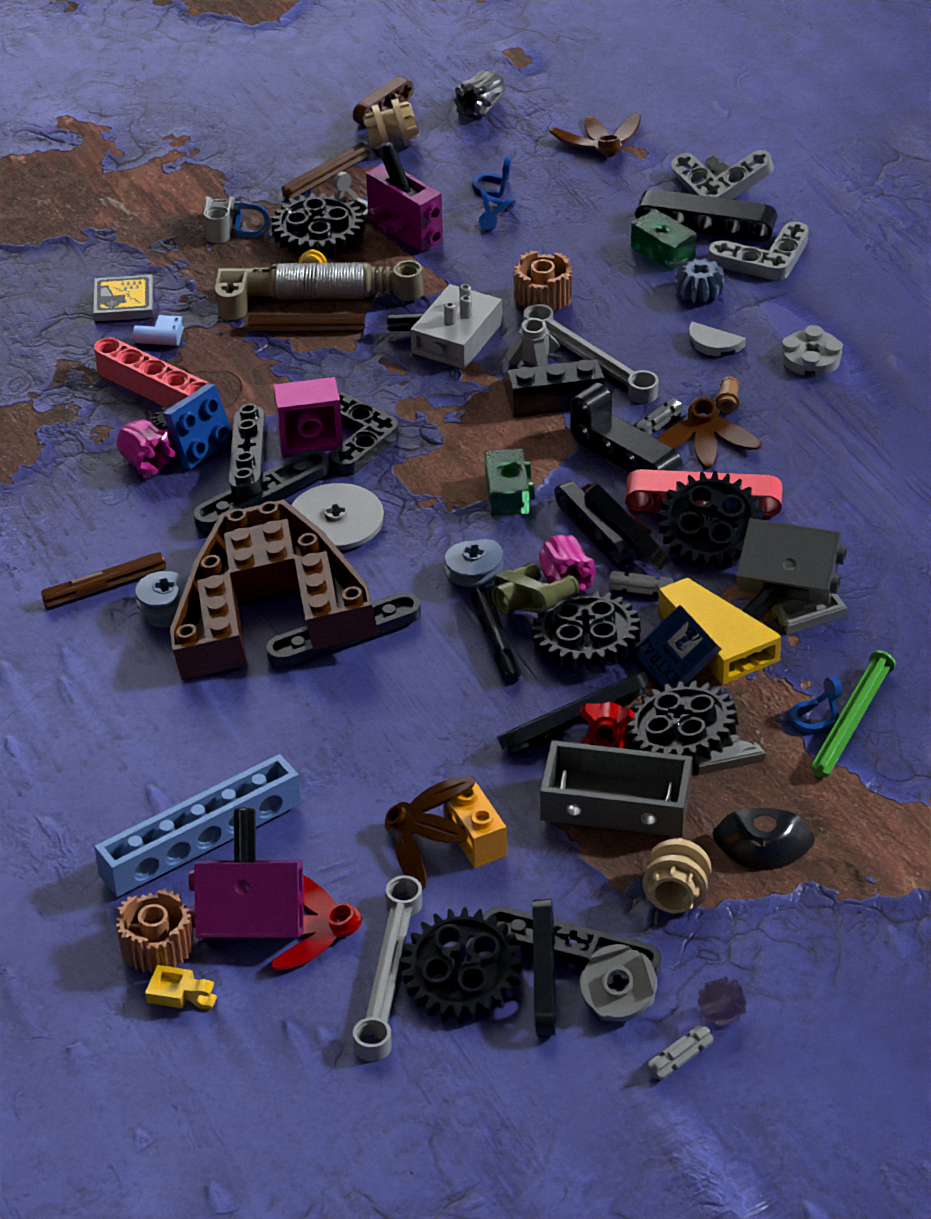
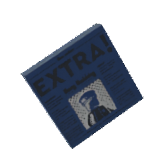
M679 605L632 652L664 689L665 684H669L674 689L677 688L679 681H682L685 686L722 649L697 621Z

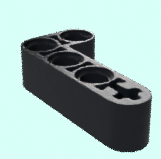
M594 383L571 400L570 429L574 439L582 446L630 473L640 469L680 471L682 469L683 461L676 450L612 414V396L603 384Z

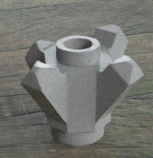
M529 318L523 321L519 335L505 357L508 364L518 365L521 360H525L528 363L535 364V367L549 365L548 354L553 353L560 345L549 333L546 323L542 319Z

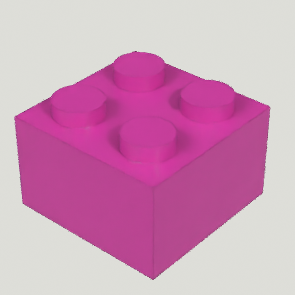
M335 377L273 385L277 435L282 456L301 454L308 450H334L343 443L340 398Z

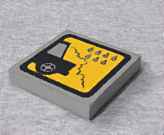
M152 275L94 278V321L153 318Z

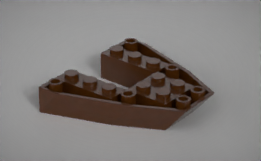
M284 499L274 502L269 501L244 509H234L220 514L194 560L170 627L172 650L181 680L247 666L238 603L300 589L305 621L313 650L378 636L379 633L368 584L328 536Z

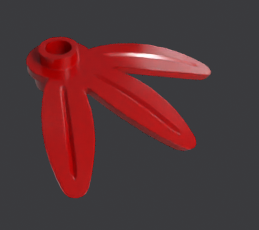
M303 875L304 907L317 916L304 915V934L300 937L308 938L275 958L271 963V968L273 970H285L303 965L324 952L336 937L341 938L353 934L362 923V916L359 910L346 902L336 904L321 886Z

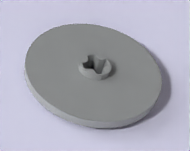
M330 483L316 486L303 492L291 504V506L319 527L338 550L355 548L370 541L380 531L384 522V510L378 497L371 491L353 484Z

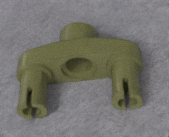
M532 562L514 570L505 569L493 575L494 588L492 590V599L497 610L503 615L510 614L518 609L542 613L554 608L557 602L579 593V584L576 578L570 575L550 584L539 582L541 571L538 565Z

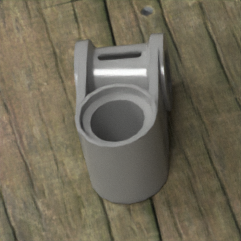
M206 196L204 222L206 239L209 242L224 243L231 238L233 222H235V197L212 199L210 196Z

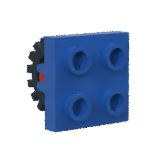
M206 384L185 399L180 400V402L176 404L175 402L171 403L168 408L163 407L161 409L162 412H156L154 414L155 417L151 419L152 424L159 430H169L168 439L173 443V447L176 448L183 468H193L232 441L233 432L214 384Z

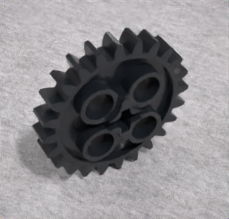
M322 192L320 197H316L314 193H310L309 198L299 195L298 201L290 198L289 205L282 203L281 209H275V216H272V236H274L275 242H280L281 248L288 247L289 253L298 250L299 256L309 250H318L324 256L328 251L336 255V249L339 248L346 251L347 245L354 246L355 240H360L361 233H364L363 213H361L360 207H355L354 201L347 202L345 196L337 199L336 194L326 197L325 192Z
M717 471L713 472L711 479H707L704 472H700V479L697 481L691 475H688L687 485L677 481L676 491L669 489L667 491L668 500L661 501L662 511L658 513V521H660L659 533H663V544H670L671 554L680 551V562L685 561L688 557L692 558L693 568L699 561L704 563L705 570H708L710 563L713 562L721 570L722 561L725 560L731 566H734L735 556L741 557L749 519L763 520L761 519L763 517V508L758 507L759 497H751V487L742 490L741 479H738L733 484L730 483V474L728 473L723 480L718 479ZM704 500V501H706L707 503H706V504H697V503H695V501ZM727 510H735V511H737L738 513H736V514H728V513H726L725 511H727ZM691 526L696 528V530L687 531L684 528ZM718 536H722V537L727 538V540H725V541H718V540H716V539H714V538H715V537H718Z
M581 590L580 596L575 597L572 595L566 600L563 599L557 602L554 608L537 613L538 618H533L532 639L535 650H540L541 658L549 656L550 664L560 661L562 669L569 664H573L574 671H577L581 665H586L587 670L591 671L595 664L605 669V662L609 661L615 665L618 664L617 656L628 658V650L635 651L636 642H640L641 625L640 619H638V611L632 610L631 603L623 604V597L612 600L611 593L600 597L598 590H595L591 596H587L586 592ZM582 614H588L590 647L584 646Z
M679 681L677 688L672 689L669 684H665V691L660 692L653 689V697L641 696L642 704L632 705L633 712L635 713L634 720L625 727L629 746H632L633 750L692 756V762L698 765L699 757L703 756L710 760L712 759L711 751L722 753V744L732 743L731 735H737L736 725H739L734 701H730L728 693L722 695L720 687L711 690L710 684L706 683L701 688H698L696 681H693L689 687H684L683 682Z
M463 907L461 915L455 917L452 909H448L447 919L442 920L439 915L433 914L435 924L432 926L422 921L420 923L422 935L411 932L410 936L413 945L407 944L403 947L406 957L401 958L402 970L405 971L401 972L403 983L407 984L408 996H415L414 999L418 1008L426 1004L429 1016L440 1010L441 1020L444 1022L450 1014H455L458 1024L461 1023L464 1014H469L471 1020L476 1022L478 1011L482 1010L486 1016L490 1017V1006L492 1004L501 1009L504 1008L502 995L510 998L514 997L512 985H520L519 972L523 971V963L520 959L522 958L521 947L517 946L516 934H508L509 930L506 922L497 926L495 914L484 920L482 909H478L472 917L469 916L467 907ZM470 938H473L466 950L468 940ZM448 942H456V943H457L456 945H454V946H452V947H445V946H443V945H445V944L448 943ZM483 951H492V952H493V953H491L490 955H487V956H480V955H478V954H480V953L483 952ZM435 974H445V976L440 979L431 978ZM458 981V985H457V987H456V990H455L454 992H451L452 989L454 988V985H455L456 982ZM474 982L481 984L480 986H478V987H476V988H468V987H466V986H468L469 984L474 983Z

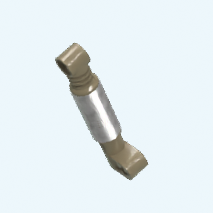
M414 260L398 262L393 267V270H391L390 266H386V270H384L383 266H379V269L376 270V266H371L369 263L342 262L339 264L332 262L318 264L278 263L273 264L271 267L219 268L215 286L218 315L222 319L230 321L244 317L248 310L249 297L270 296L273 300L279 301L289 299L296 301L305 299L364 300L369 299L372 295H376L377 292H379V295H384V292L387 295H391V292H393L398 299L413 301L419 299L424 293L422 265Z

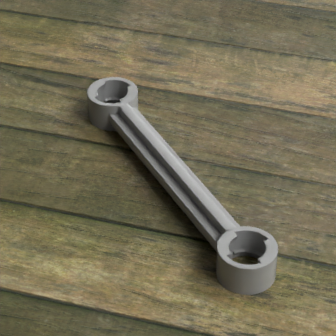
M534 304L524 310V321L529 318L542 319L546 323L549 333L557 342L585 360L598 359L602 371L628 387V397L632 401L645 404L657 399L659 378L655 373L647 370L635 372L556 322L552 308L547 305Z
M411 876L395 877L387 883L385 889L389 917L366 1018L360 1020L353 1029L354 1051L360 1059L368 1062H376L386 1058L392 1049L391 1028L388 1024V1019L403 955V947L406 941L410 918L416 915L423 906L421 883ZM406 893V896L412 898L409 900H398L394 896ZM375 1035V1038L382 1041L376 1044H366L360 1040L365 1036Z

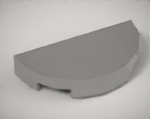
M691 322L689 339L694 343V348L697 351L706 355L718 357L721 356V352L733 350L734 353H737L746 346V338L696 322Z
M731 735L732 743L722 744V753L711 751L712 759L710 760L703 756L699 757V764L697 765L698 775L764 762L766 753L756 742L753 745L747 741L739 740L737 735Z

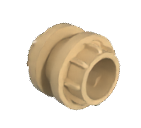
M398 98L391 100L393 108L381 112L378 104L371 106L372 112L366 113L363 119L373 149L377 150L382 144L403 140L406 147L411 145V139L419 136L420 133L411 103L408 101L399 103Z
M682 838L670 839L659 843L649 854L647 868L643 877L642 885L646 897L656 908L672 914L695 909L703 902L706 896L711 874L710 859L699 845Z

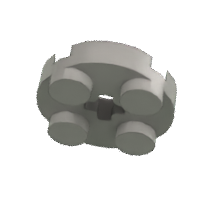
M807 326L805 330L795 332L785 337L782 341L783 363L789 370L797 374L805 375V371H815V376H822L835 371L841 363L842 342L833 335L823 332L820 326Z
M615 944L599 949L589 958L590 962L586 965L580 977V987L586 1004L601 1020L615 1022L632 1020L652 1007L657 990V978L651 961L642 952L639 953L631 949L630 946ZM620 975L623 980L629 979V984L625 985L622 991L617 992L616 989H610L608 985L614 982L613 976Z

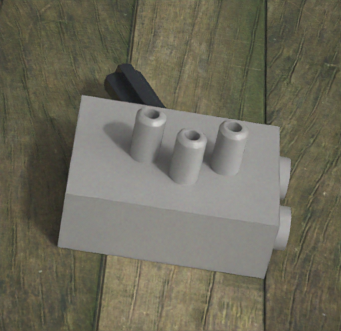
M449 284L425 313L389 315L387 317V329L390 332L411 331V351L413 354L465 369L503 323L502 299L472 291L471 286L468 284H463L460 287Z

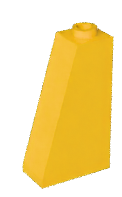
M685 578L659 589L658 613L664 620L681 605L722 649L706 665L722 685L780 661L781 636L776 631L691 579Z

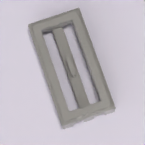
M832 593L830 605H820L793 599L774 605L772 614L775 618L778 617V623L780 626H785L784 631L789 635L846 617L847 607L837 594Z

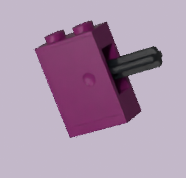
M251 807L234 809V860H200L194 863V869L189 871V890L195 892V906H191L189 910L192 928H195V938L300 937L304 934L303 860H256V811Z

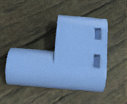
M159 315L155 327L135 325L133 329V342L178 346L184 326H182L183 316Z

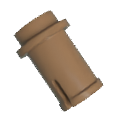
M725 377L720 382V392L716 396L715 404L722 413H732L739 407L738 389L740 385L734 377Z

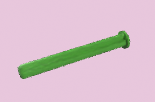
M876 650L871 653L867 669L811 764L810 768L815 772L814 776L818 778L821 776L828 777L887 673L892 672L896 666L895 659L889 653L882 650Z

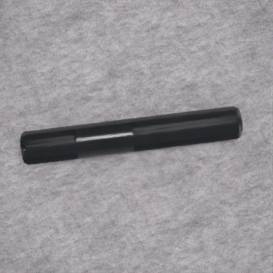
M475 586L472 588L473 593L470 595V598L501 677L506 683H516L519 681L521 670L490 592L485 586L480 588Z

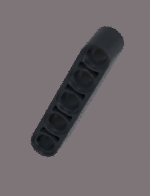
M657 189L644 191L635 211V218L645 226L757 242L767 241L771 237L778 217L776 210L766 204Z

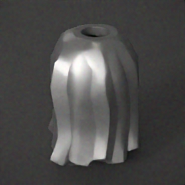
M482 70L476 76L462 82L461 86L455 88L456 98L454 102L457 106L456 111L459 114L464 113L466 116L471 114L474 117H485L488 111L502 99L504 90H506L504 78L497 73Z

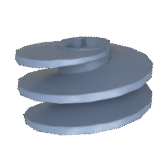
M489 539L464 541L455 544L445 555L446 575L452 582L464 587L492 584L494 581L493 575L503 570L504 563L501 546L496 541Z
M159 571L148 574L140 579L135 590L137 607L146 615L149 624L161 628L171 627L188 580L186 576L173 571Z

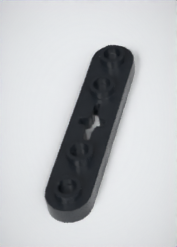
M255 404L241 406L234 415L229 484L231 493L236 497L253 496L261 491L263 485L267 422L264 409Z
M308 450L263 472L262 489L253 496L236 497L231 493V489L199 504L194 509L195 526L201 531L210 533L222 513L230 512L234 509L261 505L269 501H277L324 477L329 472V458L327 454L320 450Z
M398 593L372 602L379 634L413 623L421 615V602L416 595L411 593ZM306 625L271 638L266 645L267 659L272 665L285 668L365 639L313 650Z
M642 671L628 676L499 734L496 737L501 749L509 748L510 753H514L530 746L528 740L537 735L542 740L559 733L557 726L581 716L579 714L580 709L586 703H616L615 700L624 696L628 701L645 694L646 692L643 687L649 685L645 672Z
M499 906L491 908L483 915V919L486 920L489 916L495 914L497 926L506 922L508 924V934H516L517 946H520L522 951L533 953L532 913ZM554 919L556 960L586 967L590 962L589 958L599 949L609 945L623 944L647 956L654 967L656 976L659 974L661 954L655 946ZM571 940L577 941V943H574L572 947L565 946V944H568Z

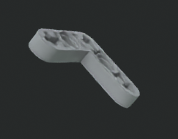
M758 150L746 156L718 176L710 172L690 153L677 155L672 160L671 167L676 179L693 195L732 200L770 175L774 169V164L769 152ZM735 177H743V179L739 182H731V180ZM706 178L699 184H693L696 179Z
M801 222L785 224L769 251L729 241L713 242L709 247V262L716 261L717 266L723 269L771 280H783L789 276L807 245L808 226Z

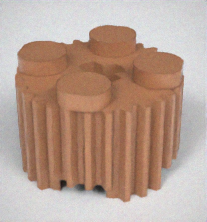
M530 250V253L525 252L524 255H520V263H516L513 270L514 300L516 303H519V306L523 305L524 309L534 304H544L551 307L553 311H556V308L561 309V306L570 305L572 300V267H570V259H567L566 255L563 256V253H554V256H551V254L539 255L538 251Z
M167 888L157 891L156 895L149 893L148 896L142 894L139 899L137 895L133 897L128 896L126 897L127 902H121L122 907H118L119 918L116 919V928L121 956L125 963H128L130 967L135 965V970L141 968L142 972L150 970V973H154L157 965L176 968L177 963L182 964L183 959H188V953H192V948L194 947L191 914L186 904L182 903L180 894L175 895V891L168 892Z

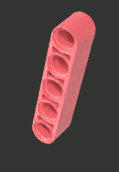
M103 338L94 345L97 372L100 376L168 408L171 403L175 402L176 404L204 385L210 384L118 339Z
M644 469L632 471L628 475L626 482V505L633 511L659 513V511H662L661 501L668 500L667 491L669 489L676 491L677 481L687 485L688 475H691L695 481L699 480L700 472ZM704 472L706 478L711 479L713 473ZM717 473L718 479L723 480L727 473ZM728 473L730 474V483L733 484L738 479H741L742 490L747 487L752 488L751 497H759L758 507L763 508V517H774L781 512L783 486L779 478L771 475ZM704 500L695 501V503H697V504H706V503H707V502L704 501ZM727 510V511H725V512L728 513V514H736V513H738V512L735 511V510Z

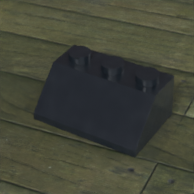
M598 359L507 370L503 374V383L513 418L570 411L571 400L594 383L604 385V376Z

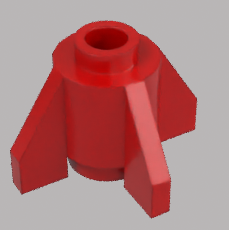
M612 702L601 704L586 703L581 707L579 714L590 724L589 732L581 744L630 749L625 734V727L634 720L635 713L631 708Z

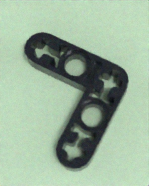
M338 392L342 426L356 433L332 452L331 464L335 474L350 476L357 473L395 442L399 436L398 420L394 416L346 393ZM358 416H366V417H368V418H366V419H354L355 417H358ZM364 443L372 444L369 447H360L358 445Z

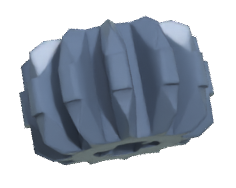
M693 258L692 262L683 261L682 266L677 267L675 274L677 294L682 295L685 301L692 300L694 304L697 301H702L706 304L707 300H717V296L721 295L724 289L723 268L717 266L716 261L708 262L706 258L703 260Z

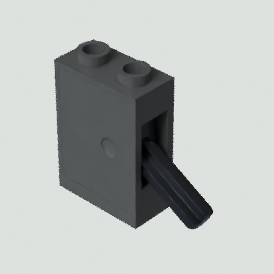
M750 518L736 579L738 591L757 595L741 611L759 621L781 598L830 605L832 593L838 594L841 575L837 574L838 565H844L847 554V545H842L841 532Z

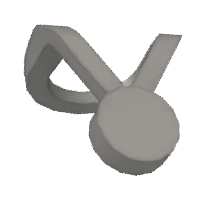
M339 172L333 180L334 187L338 189L336 198H342L346 192L353 200L366 208L362 212L363 220H366L368 218V202L359 198L349 188L352 182L351 176L346 172Z

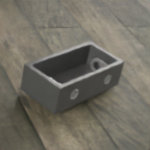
M552 740L540 790V821L682 837L691 790L693 757Z

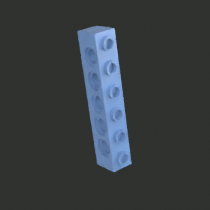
M278 754L95 845L99 876L115 896L118 897L233 839L234 809L240 807L254 808L256 811V827L301 804L299 774L281 754Z

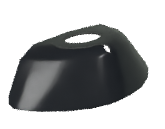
M774 808L739 809L728 814L714 828L712 833L714 842L732 860L756 870L778 869L795 862L808 852L815 840L814 834L801 817L790 811ZM766 815L774 818L776 827L771 831H760L754 826L753 822L757 817Z

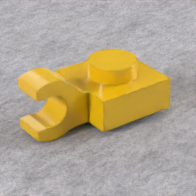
M162 965L156 966L145 991L147 1003L183 1008L185 1001L188 1000L201 1009L211 1010L217 999L215 994H211L214 982L206 979L194 980L193 970Z

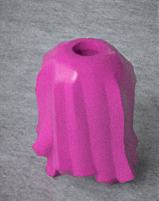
M147 420L132 421L119 429L116 446L122 457L137 468L144 481L151 479V476H156L158 471L164 469V466L169 463L167 456L174 457L176 453L173 450V443L168 439L169 430H159Z
M558 534L550 536L549 540L544 542L539 553L542 573L548 584L570 575L575 577L579 584L578 594H580L581 590L586 591V589L592 587L596 568L593 567L595 564L593 559L585 556L583 548L573 535Z

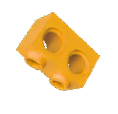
M476 781L472 789L443 804V817L454 822L467 834L466 840L458 844L474 868L507 856V827Z

